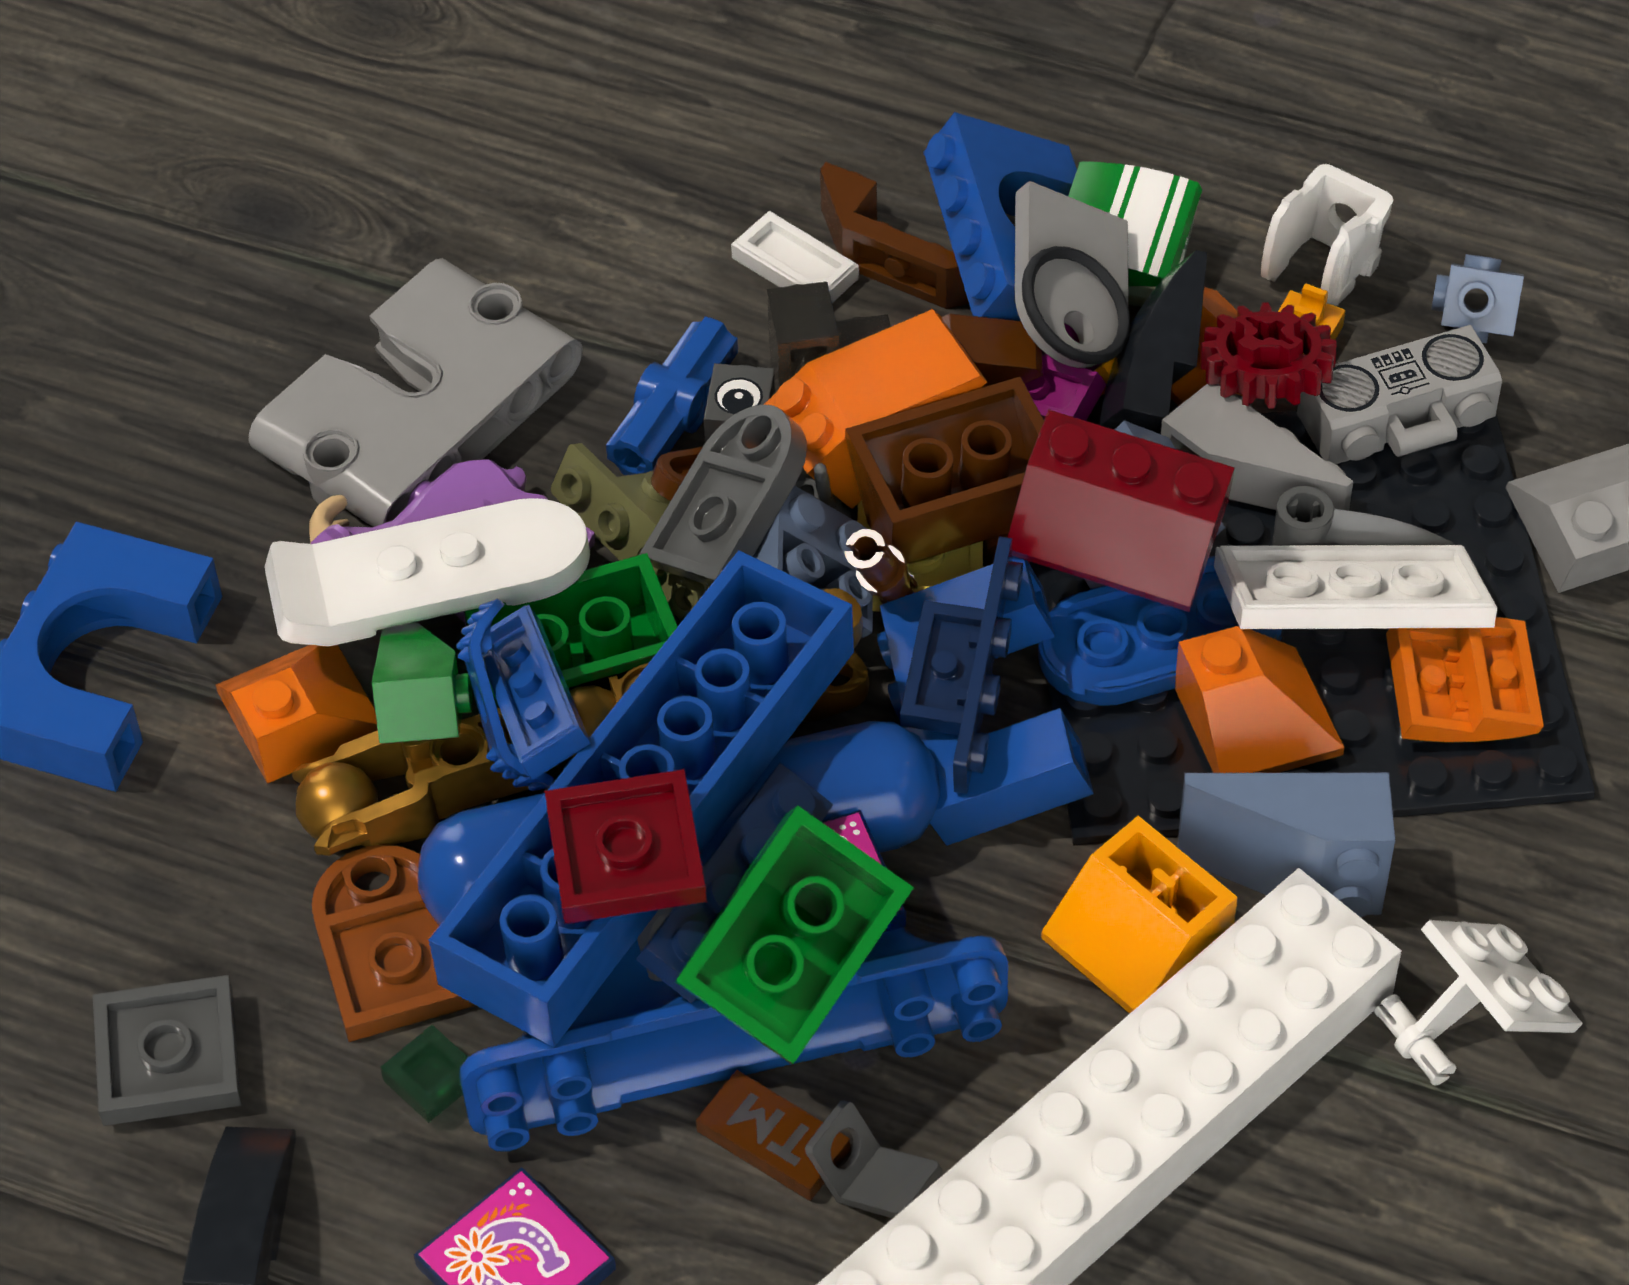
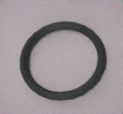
M1053 246L1039 251L1030 259L1023 274L1022 297L1027 315L1044 341L1061 355L1083 364H1101L1113 360L1120 354L1129 338L1131 327L1130 313L1125 296L1110 272L1093 257L1070 247ZM1054 259H1068L1088 268L1099 278L1112 297L1118 315L1117 335L1110 346L1097 352H1086L1065 343L1051 330L1038 309L1034 292L1036 274L1043 264Z

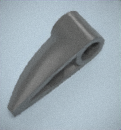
M1297 486L1285 491L1279 497L1272 546L1454 545V543L1425 529L1395 519L1356 511L1334 509L1332 500L1325 492L1315 487Z

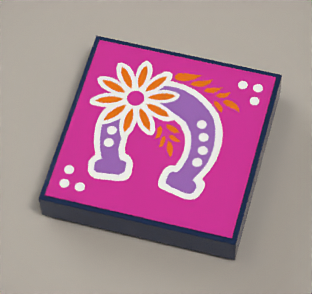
M522 1167L413 1254L416 1267L434 1285H598L616 1270L615 1258Z

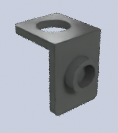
M845 1100L838 1103L805 1147L807 1156L837 1203L894 1218L936 1182L943 1173L937 1161L880 1147L855 1105ZM848 1128L853 1137L852 1152L846 1163L836 1167L831 1159L832 1142L839 1131Z

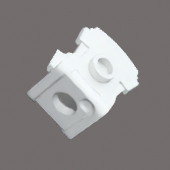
M1319 165L1308 176L1300 190L1294 189L1282 199L1280 206L1273 214L1263 250L1261 277L1274 282L1288 266L1289 259L1300 246L1310 238H1314L1331 247L1322 278L1321 289L1328 291L1326 304L1337 306L1351 293L1355 286V278L1359 274L1370 277L1379 265L1382 252L1379 245L1384 225L1391 213L1392 195L1332 165ZM1342 203L1349 206L1357 216L1344 223L1336 213L1335 204Z

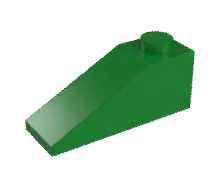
M417 622L382 629L372 678L379 744L459 737L462 713H472L473 700L468 673L458 674L455 650Z

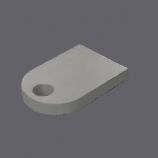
M1029 181L1016 192L1015 303L1019 318L1031 339L1051 358L1071 367L1087 368L1095 366L1097 364H1083L1061 355L1047 344L1036 331L1027 315L1023 302V274L1030 259L1039 251L1053 246L1070 247L1088 254L1103 265L1117 281L1128 305V221ZM1054 259L1043 264L1036 274L1034 292L1038 309L1051 330L1065 343L1086 352H1097L1110 346L1117 335L1118 315L1112 297L1099 278L1088 268L1068 259ZM1064 323L1076 332L1080 343L1074 341L1068 335Z

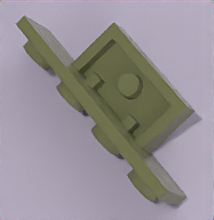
M582 443L570 444L551 486V493L562 504L573 509L582 518L585 526L595 532V537L619 560L640 554L670 503L668 499L661 496L651 484L653 471L617 477ZM654 568L672 613L683 621L710 586Z

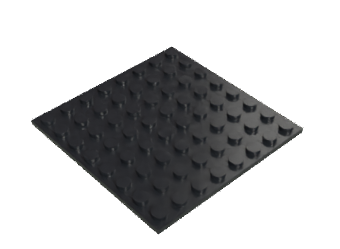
M1297 410L1260 413L1278 427L1288 429L1301 444L1321 457L1298 417ZM1497 414L1495 417L1486 419L1476 426L1456 428L1457 439L1397 457L1387 442L1384 444V450L1375 452L1365 459L1348 460L1336 464L1353 481L1349 511L1402 521L1450 540L1454 545L1464 546L1497 606L1496 617L1525 621L1544 727L1539 734L1494 741L1433 742L1402 739L1386 636L1389 628L1283 629L1280 641L1296 647L1345 748L1342 756L1280 773H1389L1393 817L1593 800L1595 789L1528 532L1506 490L1507 483L1514 479ZM1162 424L1155 428L1153 432L1161 434ZM1229 499L1221 521L1225 528L1216 536L1209 557L1215 556L1216 547L1272 546L1276 510ZM1034 562L1029 563L1043 586L1049 612L1063 599L1090 590L1084 578ZM1047 680L1051 710L1060 708L1081 740L1094 793L1066 804L1073 846L1106 843L1137 816H1140L1164 837L1178 836L1184 774L1213 773L1176 690H1167L1118 705L1099 706L1075 701L1069 696L1060 693Z

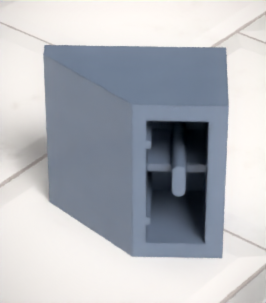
M794 485L753 557L821 590L837 588L848 592L861 606L863 620L862 637L864 638L872 633L873 595L860 585L856 577V568L850 565L845 557V551H852L846 546L849 537L858 530L868 528Z

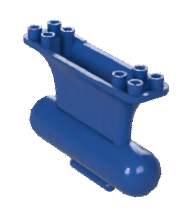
M867 721L788 739L700 855L702 867L766 778L779 763H782L834 804L822 823L859 813L876 853L901 848L921 838L935 814L941 793L935 760L919 735L894 722ZM572 759L568 760V762H567V763L565 764V766H564V769L566 768V766L570 763V761H571ZM545 793L462 811L437 823L421 847L418 864V891L427 910L438 926L441 925ZM892 919L795 1063L860 1048L863 1051H868L889 1045H894L896 1053L901 1057H915L928 1052L935 1045L934 1035L958 1029L961 1030L962 1037L970 1042L984 1041L995 1036L1002 1028L999 1013L1006 1007L1008 1001V961L1001 942L988 936L967 937L945 943L929 942L914 936ZM636 939L555 1047L523 1032L513 1042L489 1047L469 1056L460 1067L459 1077L470 1126L475 1132L487 1135L488 1144L492 1150L507 1152L518 1149L529 1141L530 1134L528 1129L556 1123L558 1132L563 1135H581L589 1132L597 1125V1113L621 1108L623 1103L727 1080L736 1070L748 1075L791 1064L698 998L690 1003L664 981L659 982L650 979L646 967L636 960L641 953Z

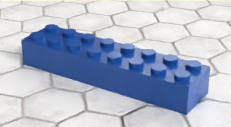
M738 550L589 738L591 744L578 751L548 790L685 769L699 854L701 855L853 655L852 604ZM544 794L430 937L429 944L438 985L548 1045L555 1047L659 909L565 924Z

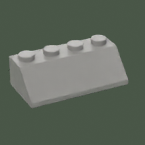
M1629 444L1507 483L1506 490L1558 593L1629 570Z

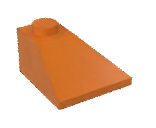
M1239 626L1179 641L1175 690L1213 773H1280L1344 754L1345 747L1296 647L1251 629H1240Z
M308 645L216 684V689L267 784L291 774L302 764L313 763L333 756L340 745L378 730L375 709L338 645L330 647Z

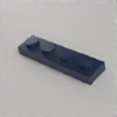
M779 763L769 774L702 867L707 902L673 907L636 958L639 963L690 1003L697 997L674 981L785 814L798 805L822 822L834 805L782 763Z

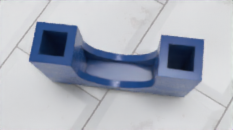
M954 112L939 133H936L930 139L924 155L972 315L1021 321L1015 303V226L1006 214L1015 216L1016 192L1029 181L1068 196L1077 168L1070 147Z
M75 522L64 543L57 544L53 549L49 559L48 571L36 591H30L25 597L20 619L9 638H4L0 641V759L116 792L143 743L133 704L66 686L50 675L52 667L58 656L70 643L84 634L105 627H136L197 644L222 598L214 559Z
M1015 556L1012 557V561L1023 563V574L1018 601L1006 600L1003 618L1012 619L1011 637L1007 654L1055 637L1043 586L1028 561ZM993 564L880 605L885 631L877 634V640L886 665L894 671L896 682L888 684V693L899 719L924 600L984 609ZM1060 708L987 733L989 734V746L983 774L972 772L967 794L954 792L953 760L958 735L905 727L907 730L919 735L935 760L941 793L935 814L929 824L932 825L946 846L1094 794L1081 740Z

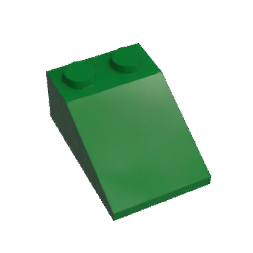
M797 805L786 813L674 982L792 1065L914 887Z

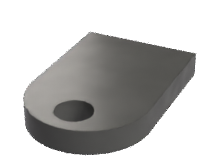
M772 405L748 407L727 419L716 429L701 449L639 555L647 553L654 568L711 586L738 550L753 557L803 469L806 459L807 442L802 428L781 409ZM769 433L767 438L760 444L761 440Z

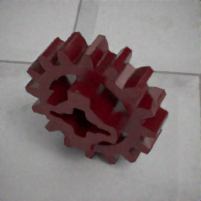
M1268 302L1261 304L1259 312H1252L1242 305L1237 307L1236 318L1220 314L1217 316V327H1206L1204 330V342H1201V369L1206 370V383L1208 385L1221 384L1220 395L1226 398L1236 393L1243 396L1242 405L1249 406L1256 398L1264 399L1268 408H1275L1277 399L1285 398L1291 404L1298 405L1300 404L1301 392L1318 396L1321 392V383L1332 382L1333 368H1335L1337 343L1336 340L1330 339L1331 328L1329 325L1315 326L1316 315L1312 312L1298 317L1294 314L1293 305H1287L1281 312L1272 311V307Z

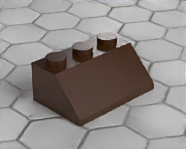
M1021 377L845 429V438L867 523L870 529L882 535L887 545L898 549L908 564L1009 533L1027 464L1044 422Z

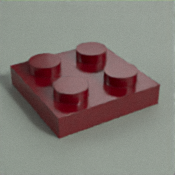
M685 769L545 791L565 924L707 902Z

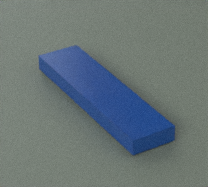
M527 605L491 626L493 649L487 651L488 654L483 657V661L520 764L531 779L534 780L590 745L591 742L543 625L530 605Z

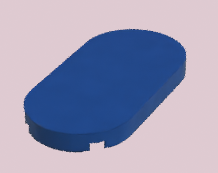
M1215 556L1208 558L1190 612L1106 585L1071 595L1060 601L1049 612L1055 637L1038 643V660L1045 678L1063 695H1067L1075 701L1099 706L1118 705L1175 689L1179 641L1239 626L1215 571ZM1251 629L1278 641L1282 638L1283 629Z

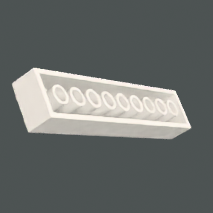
M1298 868L816 1285H1069L1366 1019L1377 1006L1381 1005L1380 1002L1393 994L1401 950Z

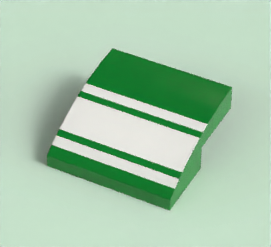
M1080 161L1068 197L1128 221V286L1157 287L1166 275L1180 262L1203 189L1199 182L1163 171L1117 163Z

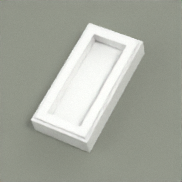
M768 211L731 244L732 258L820 313L859 279L858 264L771 211Z

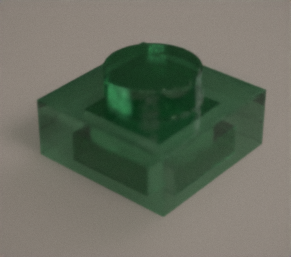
M430 1025L384 1063L380 1069L383 1081L430 1123L463 1095L459 1074L461 1065L468 1057L436 1027Z

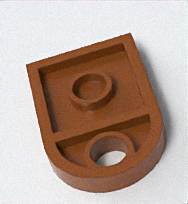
M374 845L354 850L342 856L323 873L313 893L312 913L348 1042L477 1006L438 985L429 939L439 926L427 910L418 891L420 854L404 847ZM381 872L390 877L384 886L376 890L366 891L355 886L356 881L366 873Z

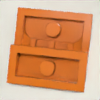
M1496 617L1494 628H1389L1386 636L1402 739L1433 742L1494 741L1539 734L1544 727L1525 621Z

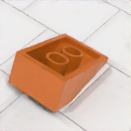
M931 309L808 362L791 379L784 382L764 405L778 407L802 428L807 442L806 459L803 466L806 473L815 480V465L818 463L824 464L829 475L832 494L853 509L861 501L845 438L846 428L980 389L987 383V380L942 317L934 309Z

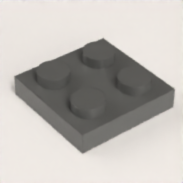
M229 975L93 994L98 1112L103 1126L242 1106L233 988Z

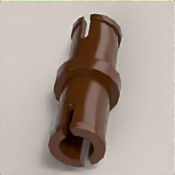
M862 529L849 537L846 546L852 551H845V557L849 564L856 568V577L860 585L871 595L878 596L882 604L914 593L912 589H918V583L914 576L908 572V563L902 553L894 546L887 545L881 534L872 529Z

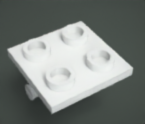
M1429 920L1421 931L1456 971L1459 977L1419 1021L1403 1004L1397 994L1382 1000L1380 1003L1383 1006H1377L1374 1011L1376 1016L1384 1022L1396 1037L1394 1046L1405 1059L1413 1058L1430 1079L1432 1085H1439L1450 1078L1448 1074H1453L1456 1070V1065L1448 1059L1434 1042V1039L1480 1002L1505 1031L1574 1033L1583 1024L1567 1005L1570 1002V998L1564 988L1553 978L1540 973L1525 956L1528 949L1524 941L1514 931L1502 924Z

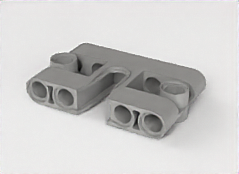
M443 258L435 259L370 315V321L378 328L380 342L375 345L376 352L408 385L419 392L404 391L376 373L325 354L260 411L251 425L249 444L253 449L291 474L300 475L309 481L312 497L318 504L331 496L343 495L347 499L345 509L372 527L393 521L407 507L411 493L421 482L426 480L433 482L455 463L486 457L573 376L580 364L583 347L578 340L525 309L522 305L520 293L514 287L504 283L484 284Z

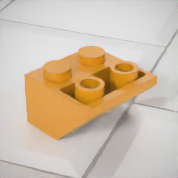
M1137 816L1091 854L1043 928L1041 939L1130 1014L1234 924L1238 897L1145 820Z

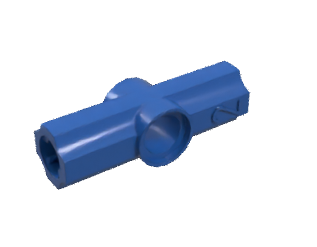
M706 316L702 321L692 322L662 365L656 362L651 363L645 369L636 387L632 409L606 444L607 459L612 461L622 474L627 476L654 471L658 458L671 451L684 431L692 434L702 425L714 363L730 365L738 353V338L726 329L724 323Z

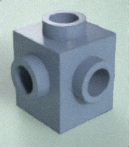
M1466 254L1464 265L1451 264L1449 276L1437 274L1431 310L1443 312L1441 325L1453 327L1452 330L1471 325L1482 343H1487L1489 333L1514 336L1524 274L1500 271L1501 259ZM1474 288L1482 289L1488 295L1486 305L1479 309L1469 307L1464 298L1466 293Z

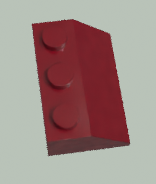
M1048 409L1027 464L1007 537L1012 538V556L1190 612L1229 501L1235 467Z

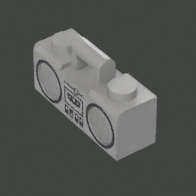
M1467 325L1335 364L1332 382L1321 383V392L1318 396L1301 392L1297 415L1322 459L1338 464L1348 460H1362L1375 452L1384 450V444L1387 442L1394 454L1400 457L1456 440V428L1476 426L1486 419L1495 417L1502 378L1500 371L1473 327Z

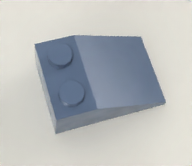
M1389 773L1184 774L1177 848L1204 870L1268 895L1295 870L1300 868L1359 917L1382 914L1395 845Z

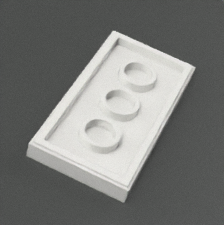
M1462 545L1216 547L1214 568L1240 629L1494 628L1497 606L1465 547Z

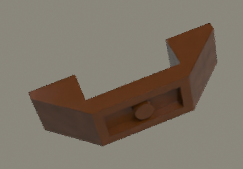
M828 162L823 164L820 168L821 210L837 252L858 264L859 274L944 309L969 304L953 251L945 249L937 243L928 242L895 229L885 222L877 221V182L864 177L858 172L849 171Z

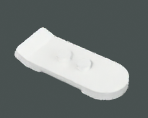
M527 498L315 544L285 541L272 542L264 568L277 633L280 638L289 643L330 647L370 638L376 635L377 630L476 609L481 604L496 600L497 598L505 602L506 605L514 606L551 597L567 589L581 577L589 563L590 549L584 521L573 509L552 500Z

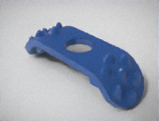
M497 598L496 600L481 604L478 607L479 611L472 614L471 618L467 620L469 625L462 629V634L465 636L456 645L458 650H462L458 654V658L464 660L490 750L486 758L494 761L490 767L491 771L503 773L502 777L505 780L515 779L513 786L516 788L529 786L531 791L549 789L554 777L543 773L532 780L520 764L514 745L506 743L483 657L488 654L487 651L493 649L491 623L496 614L505 605Z

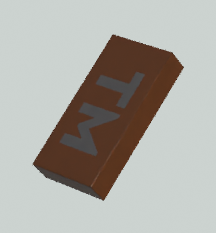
M736 1070L696 1119L697 1132L809 1201L814 1198L825 1184L805 1152L806 1144L824 1122ZM840 1132L835 1136L831 1146V1159L836 1167L839 1166L850 1152V1138Z

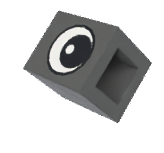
M714 363L704 414L705 443L727 419L748 407L764 405L776 393L774 368ZM766 436L761 440L760 444L767 438Z

